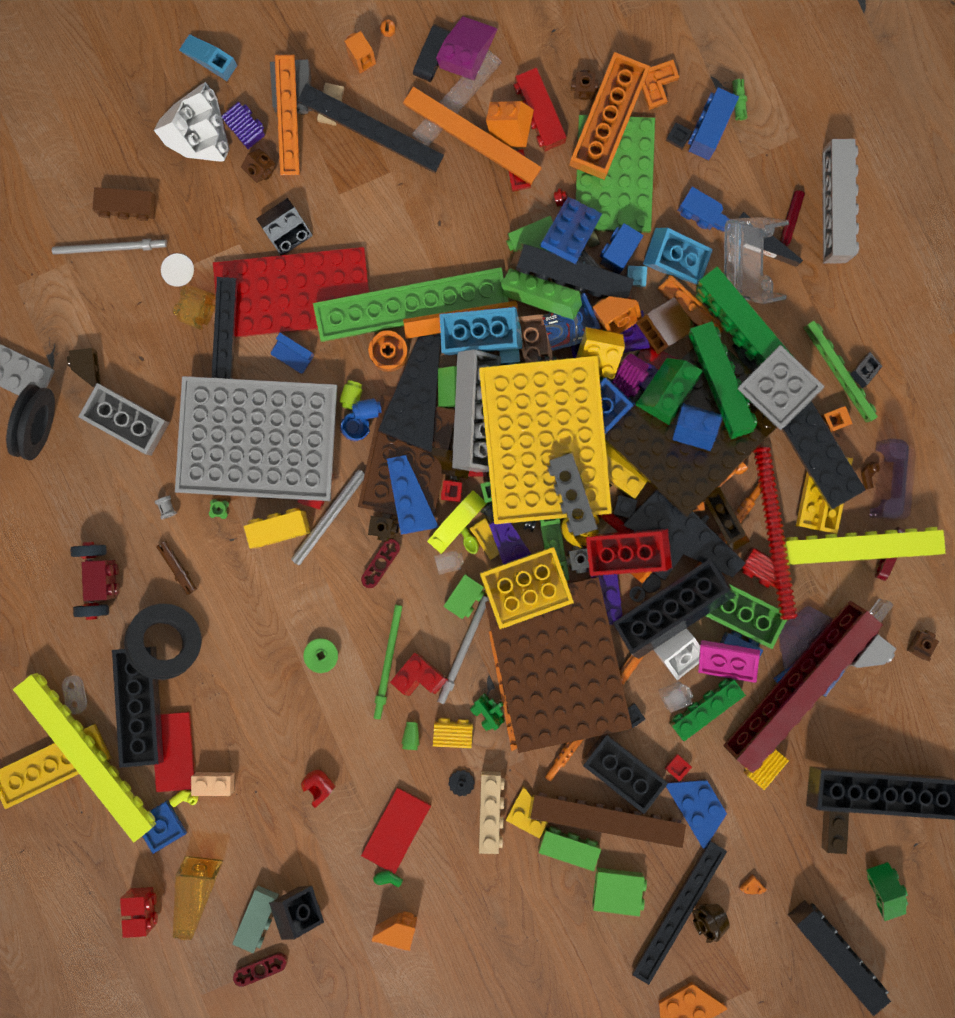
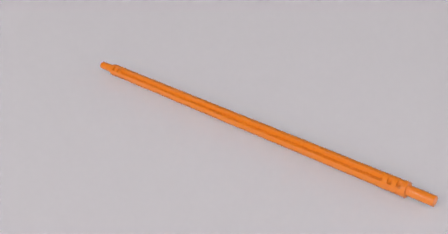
M760 483L736 510L735 514L740 523L743 522L754 507V502L760 495ZM720 532L718 537L727 544L723 533ZM632 655L620 669L622 685L625 684L644 656L640 659ZM584 739L568 742L554 760V765L546 774L545 778L552 781L560 768L566 765Z

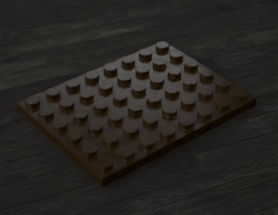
M692 348L681 360H686L702 370L694 348ZM728 350L727 357L734 364L736 379L739 378L741 383H743L753 371ZM702 370L699 381L684 404L720 414ZM749 401V410L751 414L754 413L757 420L754 431L731 439L724 421L721 419L716 439L711 451L672 440L682 406L670 425L636 406L635 403L605 434V442L684 516L688 517L778 427Z

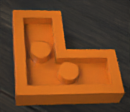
M674 60L650 67L642 87L649 110L667 104L668 100L662 85L677 81L680 78Z

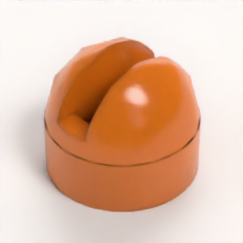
M384 20L380 25L381 33L386 37L393 36L396 31L394 22ZM386 24H389V31H385Z

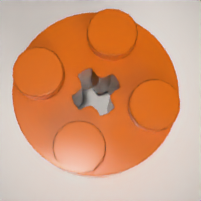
M379 332L369 343L368 352L370 359L378 369L385 372H394L405 365L408 358V348L405 340L396 332ZM388 347H390L393 351L390 353L389 356H387V354L384 353V351H387Z

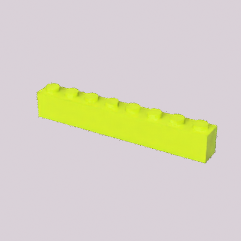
M928 527L922 532H917V528L905 529V533H897V530H886L885 534L877 535V531L865 532V536H857V533H845V537L829 534L825 535L823 539H818L817 535L806 536V540H798V537H788L785 541L786 545H784L787 548L785 552L788 554L786 558L789 560L787 565L946 554L944 531L938 530L937 527Z

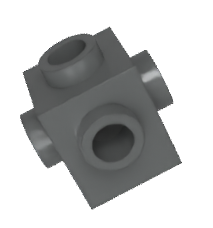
M580 545L581 547L573 546L572 550L568 551V555L565 556L567 567H571V570H576V573L588 572L587 548H584L583 545ZM580 555L584 557L582 563L577 562V557Z

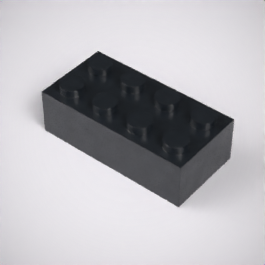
M608 734L602 735L581 761L583 767L643 814L646 813L668 784L662 776Z

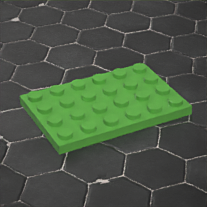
M579 115L578 140L589 115ZM630 117L605 180L577 169L575 200L602 213L594 231L614 232L617 226L621 228L625 223L639 233L651 232L655 118Z

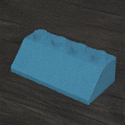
M516 307L440 314L441 350L443 354L457 355L458 352L469 350L492 352L523 349L522 330Z

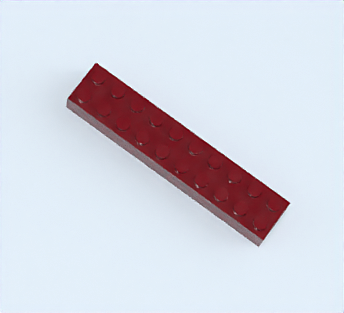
M850 600L723 746L739 763L754 773L756 769L762 766L763 761L775 751L777 745L788 736L791 729L800 723L806 712L813 708L814 703L820 696L826 693L827 688L840 677L841 672L853 662L856 655L866 647L870 639L878 634L883 624L867 610Z

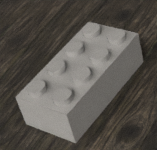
M98 383L78 416L152 456L170 423Z

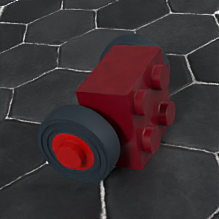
M82 542V546H72L70 548L71 557L87 559L85 562H81L83 601L89 602L82 606L73 607L74 617H86V620L98 619V616L109 615V605L93 602L95 600L117 598L120 591L119 584L116 583V575L119 573L118 564H116L115 560L93 561L91 559L106 555V545Z

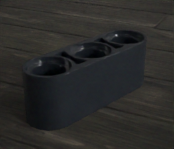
M433 24L415 64L414 76L432 82L439 67L436 57L444 40L451 32L450 30Z

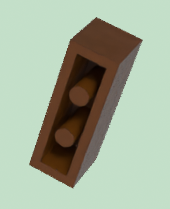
M94 187L92 210L99 217L110 218V216H117V218L129 220V217H136L140 221H148V218L154 219L156 196L153 192Z

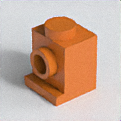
M846 406L821 415L830 432L853 424ZM830 418L835 419L834 425L831 423Z

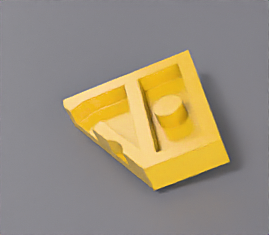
M522 787L505 820L540 839L548 822L528 818L532 797L527 789Z

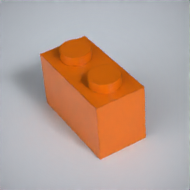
M361 31L350 34L347 40L344 41L348 56L361 74L376 64L374 52Z

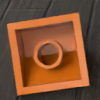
M522 101L490 102L486 118L490 135L509 147H526L534 110Z
M609 296L606 299L599 300L593 306L595 316L603 331L620 334L635 325L642 318L638 302L632 299Z
M399 912L375 926L372 941L410 951L417 917H414V914L410 912Z

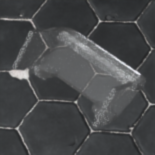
M763 217L729 219L725 223L724 275L745 300L766 304L786 299L787 295L773 292L772 279L767 275H763L764 237H771L774 234L775 227L789 225V221Z

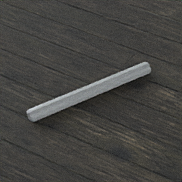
M357 470L291 558L295 564L300 565L363 482L365 475L363 471Z

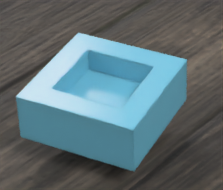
M627 267V277L634 279L632 286L646 287L647 267Z

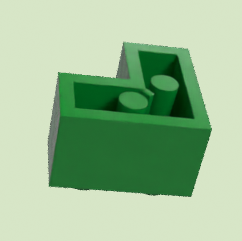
M889 862L866 869L867 880L876 896V906L884 921L905 915L906 906H908L906 899L908 893L905 886L900 885L896 869H892Z

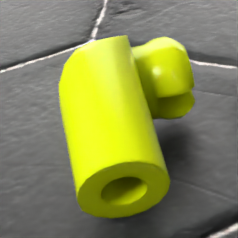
M181 790L169 799V802L173 807H176L182 801L195 805L198 802V796H191L190 790Z

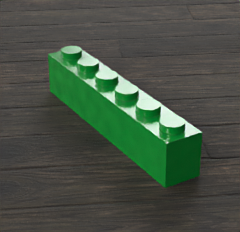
M712 321L691 328L689 339L719 412L722 415L731 439L752 433L756 427L757 420L754 413L751 414L749 410V400L737 389L742 383L739 378L736 379L734 364L727 357V347L721 343L719 328L715 327Z

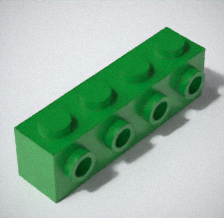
M725 678L718 683V687L713 691L712 689L707 691L702 696V699L691 703L682 714H676L669 724L684 742L746 695L734 679Z

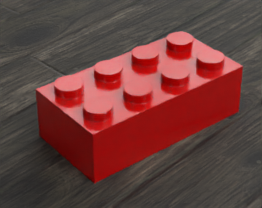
M668 529L593 534L586 537L590 576L667 571L672 568Z

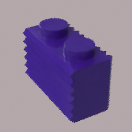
M237 102L221 117L243 145L250 149L265 136L263 132L265 127L258 119L254 121L250 116L252 112L246 104L242 106Z

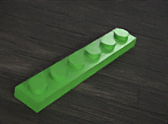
M813 321L803 327L864 421L867 423L876 419L878 416L876 415L875 407L868 403L864 390L861 387L858 388L853 377L850 375L851 372L847 371L844 367V360L833 350L834 345L829 339L825 338L820 324Z

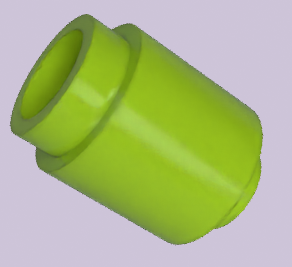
M350 380L347 381V384H344L339 400L343 408L353 410L352 404L360 401L363 391L361 389L362 384Z

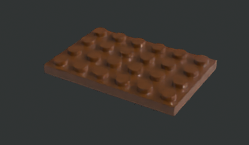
M381 395V413H378L358 507L397 515L387 459L406 455L430 509L435 516L443 478L441 464L431 453L378 432L392 399L391 396ZM435 406L432 447L449 450L455 410Z

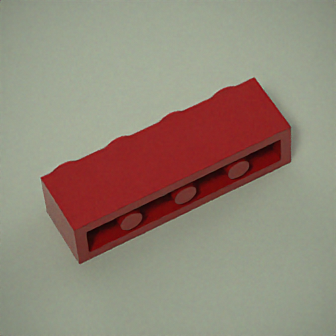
M537 67L515 76L513 87L516 94H520L522 102L534 110L530 127L532 130L535 129L538 135L536 136L538 146L543 147L545 152L566 143L567 137Z

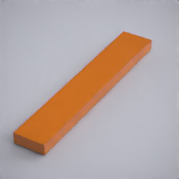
M275 55L280 175H300L295 55Z
M516 301L403 319L405 338L441 333L440 314L516 307L518 314V305Z

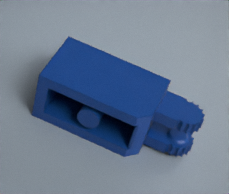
M693 186L678 209L682 217L696 221L697 225L705 230H711L714 227L720 230V232H725L732 224L731 219L721 213L723 211L721 203Z

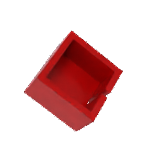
M153 887L130 888L120 898L121 916H131V919L121 920L123 938L146 937L157 924L158 914L154 908L157 902V895L153 892Z

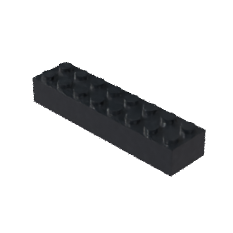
M810 766L806 806L820 811L955 820V779L940 776Z

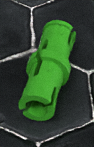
M740 79L732 81L733 94L739 96L735 105V120L740 121L748 118L746 102L748 100L747 96H745L744 79H741V82Z

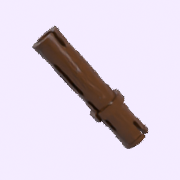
M164 541L160 543V546H156L175 575V581L180 583L186 595L196 591L197 587L190 579V573L188 570L185 571L168 542Z

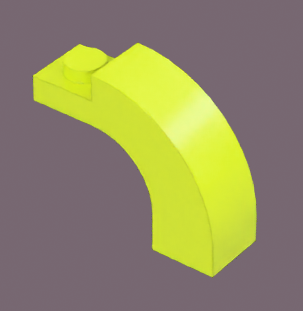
M472 491L427 542L442 554L487 504L485 500L475 491Z

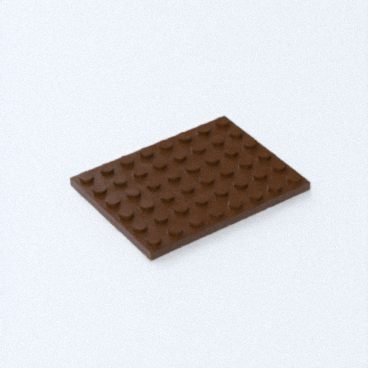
M599 577L567 583L574 603L499 629L490 601H485L518 753L632 729Z

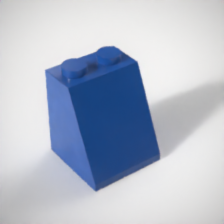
M683 403L672 440L711 451L722 415Z

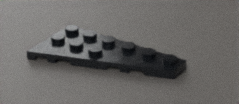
M439 333L418 337L378 429L380 433L431 453L433 445L441 337Z
M657 489L622 524L634 531L668 529L671 549L701 563L711 559L717 564L722 573L730 577H734L746 564L694 512L688 517L684 516Z

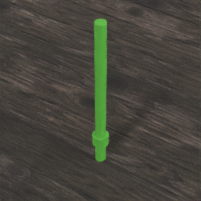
M395 605L379 691L378 695L375 696L374 719L381 720L383 706L386 705L387 697L385 695L403 607L400 605Z

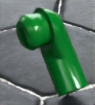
M388 870L379 872L373 877V881L377 885L391 883L398 888L403 882V879Z

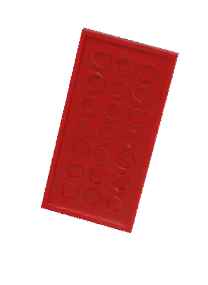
M364 247L213 262L215 293L217 277L238 279L235 338L317 330L318 326L313 303L369 293Z

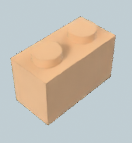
M196 772L191 776V796H231L234 792L235 772Z

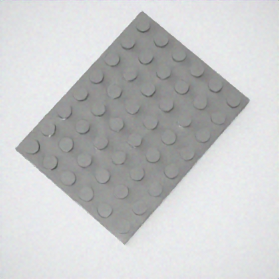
M182 376L175 492L331 501L338 386L332 384Z

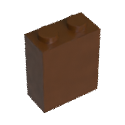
M675 297L647 313L636 322L657 354L686 337L690 329L695 327Z

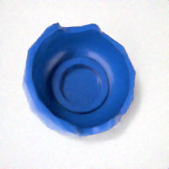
M353 412L348 413L341 420V432L348 440L360 441L370 432L369 421L367 419H355Z

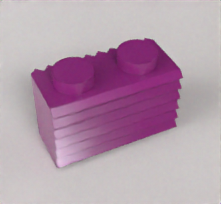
M630 353L624 358L612 382L628 398L631 396L635 397L641 389L638 385L640 382L643 383L649 375L647 370L650 365Z

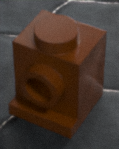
M928 630L924 632L917 631L907 651L922 660L930 662V657L939 641L935 639L936 635ZM927 641L928 644H927V646H926V648H925V647H924V643Z

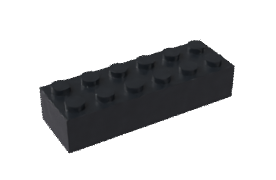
M521 242L517 244L511 263L516 266L515 270L529 275L531 271L534 272L533 276L547 281L548 277L552 278L551 281L566 287L568 283L570 288L581 292L587 289V293L602 298L603 295H606L605 299L609 296L628 299L634 282L632 278L579 261L574 264L552 252Z
M709 559L613 622L631 655L640 659L734 598L736 594L717 564Z
M156 646L145 647L147 652L157 659ZM125 649L112 650L119 768L163 763L158 679H152L139 673L127 659Z
M804 900L788 914L795 925L873 1017L891 1002L887 996L889 994L888 990L813 903L809 905Z

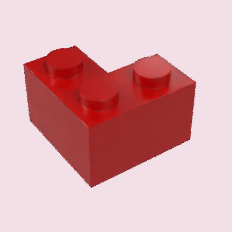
M414 653L390 683L403 695L410 696L419 684L430 693L436 694L448 679L420 654Z

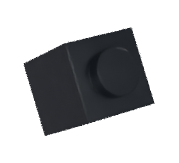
M620 495L616 496L612 513L628 519L635 512L637 500Z

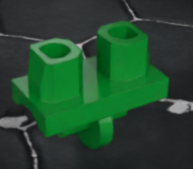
M485 693L470 708L475 716L482 713L486 718L481 722L485 731L491 729L495 731L505 722L502 717L504 713L500 709L504 705L503 702L496 703L493 698L489 699Z

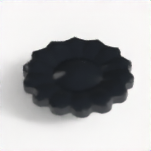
M457 770L449 778L450 782L448 785L450 786V791H453V794L459 797L462 795L467 796L474 789V777L470 775V772Z

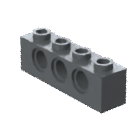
M569 453L549 460L550 465H547L550 476H555L557 482L553 484L556 494H561L563 500L560 503L563 514L567 513L569 521H566L569 533L573 532L574 536L597 529L573 454ZM564 470L569 471L571 474V478L568 481H562L559 477L560 473ZM570 489L577 492V497L574 500H569L566 497V492ZM576 508H580L584 512L583 516L579 519L572 516V511Z

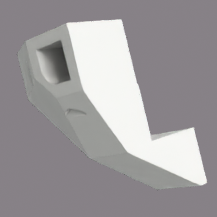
M206 82L176 102L159 119L154 129L167 147L187 158L222 162L229 152L218 100L214 91L209 88Z

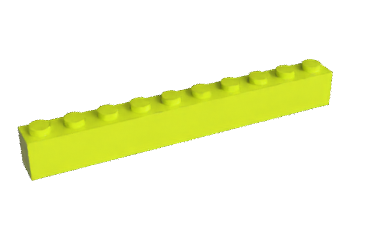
M38 673L32 674L13 689L133 842L156 825L153 814L145 810L142 800L138 796H134L130 791V785L126 781H122L118 770L107 762V756L103 751H99L96 748L93 738L85 734L82 730V724L78 720L73 719L70 715V709L66 705H62L58 700L59 695L47 686V680L44 676Z

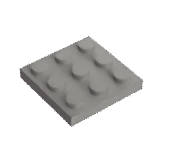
M780 345L737 389L776 427L782 430L824 386Z

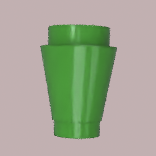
M406 722L401 744H403L402 749L418 750V746H420L418 723Z

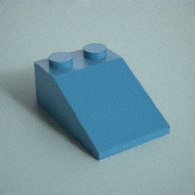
M655 228L643 265L698 285L699 280L704 276L713 249L670 228Z

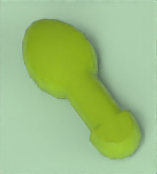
M465 527L461 531L464 537V547L468 552L476 554L479 550L478 541Z

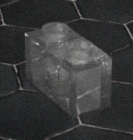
M676 682L658 690L665 708L670 713L692 704L691 698H693V695L686 684Z

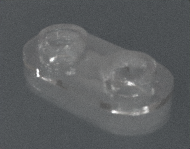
M76 675L65 678L62 683L65 705L72 714H79L87 707L83 681ZM70 682L74 684L73 689L69 687ZM74 701L78 703L77 708L73 707Z

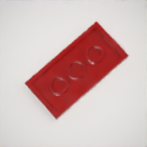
M190 712L161 714L164 762L154 765L156 792L191 790V776L195 774Z
M397 787L361 856L395 874L431 804Z

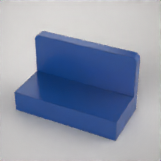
M279 333L276 337L278 342L272 349L271 355L303 374L315 355L287 336Z

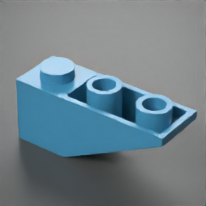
M190 34L179 49L180 52L225 81H228L237 67L233 57Z

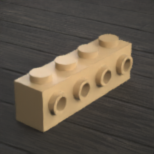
M481 771L479 853L499 854V848L503 847V836H499V829H503V817H500V809H504V797H500V790H504V778H501V772Z

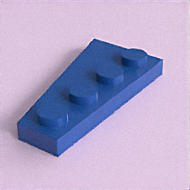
M407 456L387 459L401 535L439 528Z

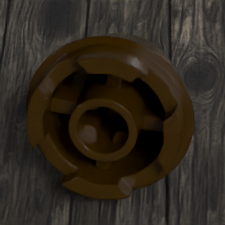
M717 903L701 904L692 911L696 917L693 919V924L698 934H703L707 938V943L718 942L730 928L727 914Z

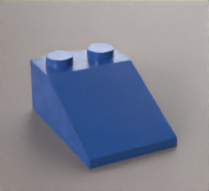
M604 378L600 382L604 434L635 405L609 378Z

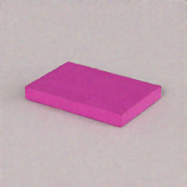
M702 640L700 644L698 673L756 683L760 650Z

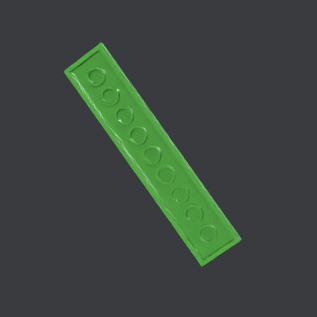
M502 268L313 303L320 340L325 342L403 327V319L509 302L508 297L504 295L501 285L504 280Z

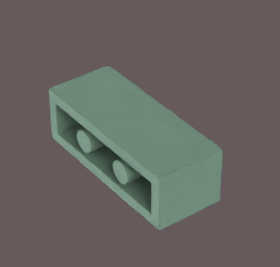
M257 886L232 945L254 953L256 948H261L265 938L262 936L263 931H268L272 919L269 918L272 912L269 902L277 899L279 894Z

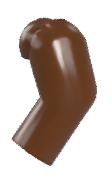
M877 462L868 463L861 472L865 489L874 488L872 477L876 472L880 471V465Z

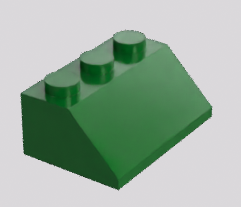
M666 358L636 403V406L670 425L699 381L702 370L686 360Z

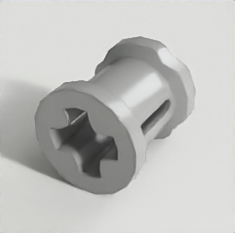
M170 496L154 501L160 510L161 520L177 514L170 501Z

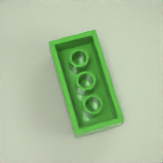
M730 585L736 596L707 614L706 617L767 648L773 649L787 621L780 619V616H782L779 613L780 609Z

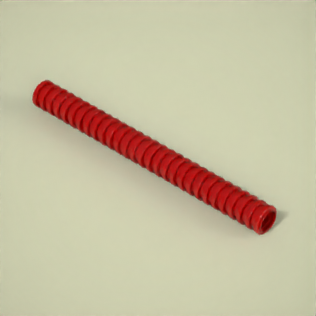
M759 447L753 453L756 454L754 456V459L757 460L755 465H758L756 471H759L757 476L760 478L758 482L761 484L759 488L761 489L760 494H762L761 500H763L765 524H767L765 528L768 530L766 534L769 536L767 540L770 541L768 547H771L769 553H772L770 559H773L771 565H774L772 571L775 572L773 577L776 578L774 583L777 584L775 589L778 590L776 595L779 597L777 601L780 603L778 604V607L781 609L779 613L782 615L780 619H795L798 617V614H795L797 608H794L796 602H793L795 596L792 595L794 590L791 589L793 584L790 583L792 578L789 577L791 572L788 571L790 566L787 565L789 560L786 558L788 554L785 552L787 548L784 546L786 542L783 540L785 536L782 534L784 530H782L783 524H781L782 518H780L781 512H779L780 506H778L779 500H777L778 494H776L778 490L775 488L777 485L774 482L776 478L773 476L775 472L772 471L774 468L771 465L773 460L770 459L772 454L769 453L771 448Z

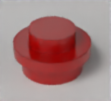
M562 188L554 192L557 207L563 206L568 197L567 192L563 191Z

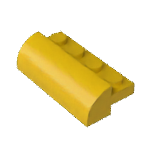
M846 457L852 466L853 458ZM808 472L806 473L796 526L838 534L844 503L830 510Z

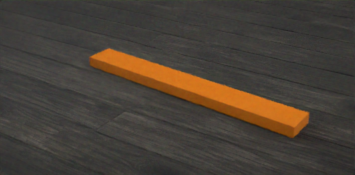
M413 87L405 98L403 105L530 185L533 184L542 170V167L417 88Z

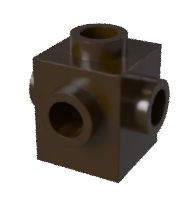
M381 513V516H371L368 535L378 536L377 540L389 541V538H396L400 529L398 519L392 518L393 515Z

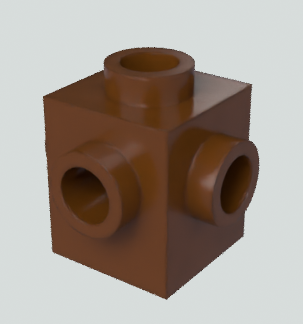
M589 70L576 72L575 79H571V91H574V99H593L594 93L598 92L599 80H595V73H591Z
M259 148L247 154L241 168L258 183L262 180H268L273 175L272 170L276 164Z

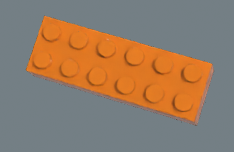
M614 52L569 166L605 180L650 66Z

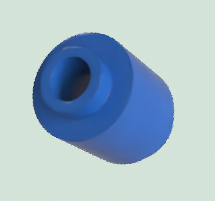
M375 398L356 401V404H352L355 419L376 418L378 413H381L380 402H376Z

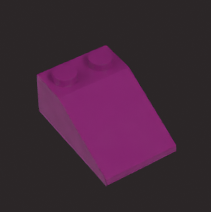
M462 16L446 37L438 52L436 59L439 67L465 78L475 80L495 37L497 28Z

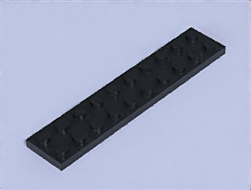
M734 343L731 347L739 360L754 372L758 367L756 363L748 360L745 355L746 351ZM810 401L782 431L828 507L832 510L865 492L866 489L814 404Z

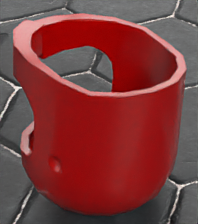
M319 769L308 773L301 782L303 792L308 790L313 795L311 805L314 808L321 804L336 787L326 773Z

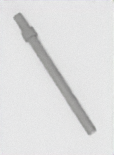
M142 239V241L57 246L52 247V254L143 249L146 251L152 250V248L167 247V241Z
M482 597L447 677L448 680L442 686L443 689L437 701L441 704H445L449 692L454 688L455 678L486 609L485 601H489L488 597Z

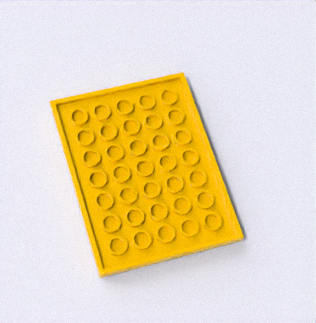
M597 356L479 368L494 524L568 518L567 513L563 514L560 503L563 502L561 494H556L553 485L557 483L555 476H550L547 465H550L549 460L569 453L573 454L592 514H611ZM564 470L560 473L559 477L562 481H568L571 478V474L569 471ZM573 489L566 492L567 499L574 500L577 497V492ZM576 508L572 511V516H583L584 512L582 509Z

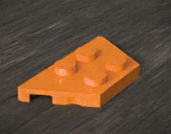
M692 982L658 1001L660 1018H714L727 1010L724 1003L719 1002Z

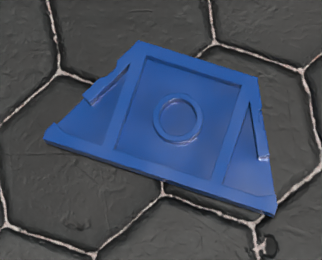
M706 779L668 782L666 788L703 849L706 848L727 815L725 809Z

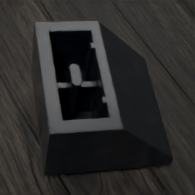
M288 198L256 218L280 255H285L313 236Z

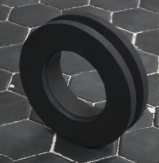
M30 384L19 394L11 411L6 433L7 451L11 456H21L23 459L33 460L42 451L48 439L55 413V397L52 390Z
M155 604L140 611L131 621L124 637V649L130 664L142 675L158 680L171 679L183 674L197 659L202 643L200 628L195 619L186 610L172 604ZM163 623L176 628L182 639L180 653L169 660H160L151 656L145 649L143 642L144 633L149 627Z

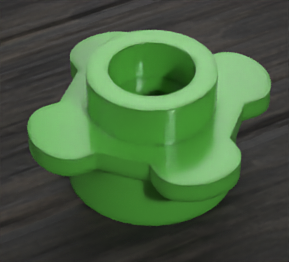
M216 499L211 500L209 516L211 518L220 517L221 519H226L228 517L227 508L229 507V502L226 500L222 502Z

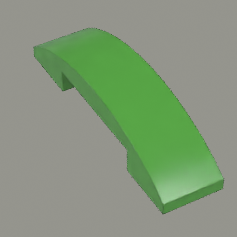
M560 518L540 520L544 549L555 548L565 579L570 580Z

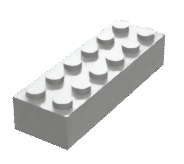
M832 139L822 150L823 263H847L859 252V243L856 242V234L859 232V224L856 223V215H858L859 205L856 203V196L859 191V186L856 184V177L858 175V165H856L858 146L855 145V139Z
M478 350L458 352L452 468L474 472H489L479 368L501 366V356Z

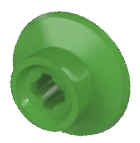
M315 639L304 650V662L313 672H328L337 663V649L329 640ZM323 651L325 658L320 660L317 653Z

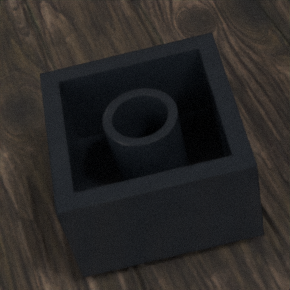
M312 886L297 887L269 902L281 940H294L324 923Z

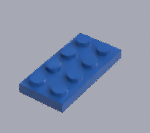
M567 197L540 247L576 264L602 213L575 199Z

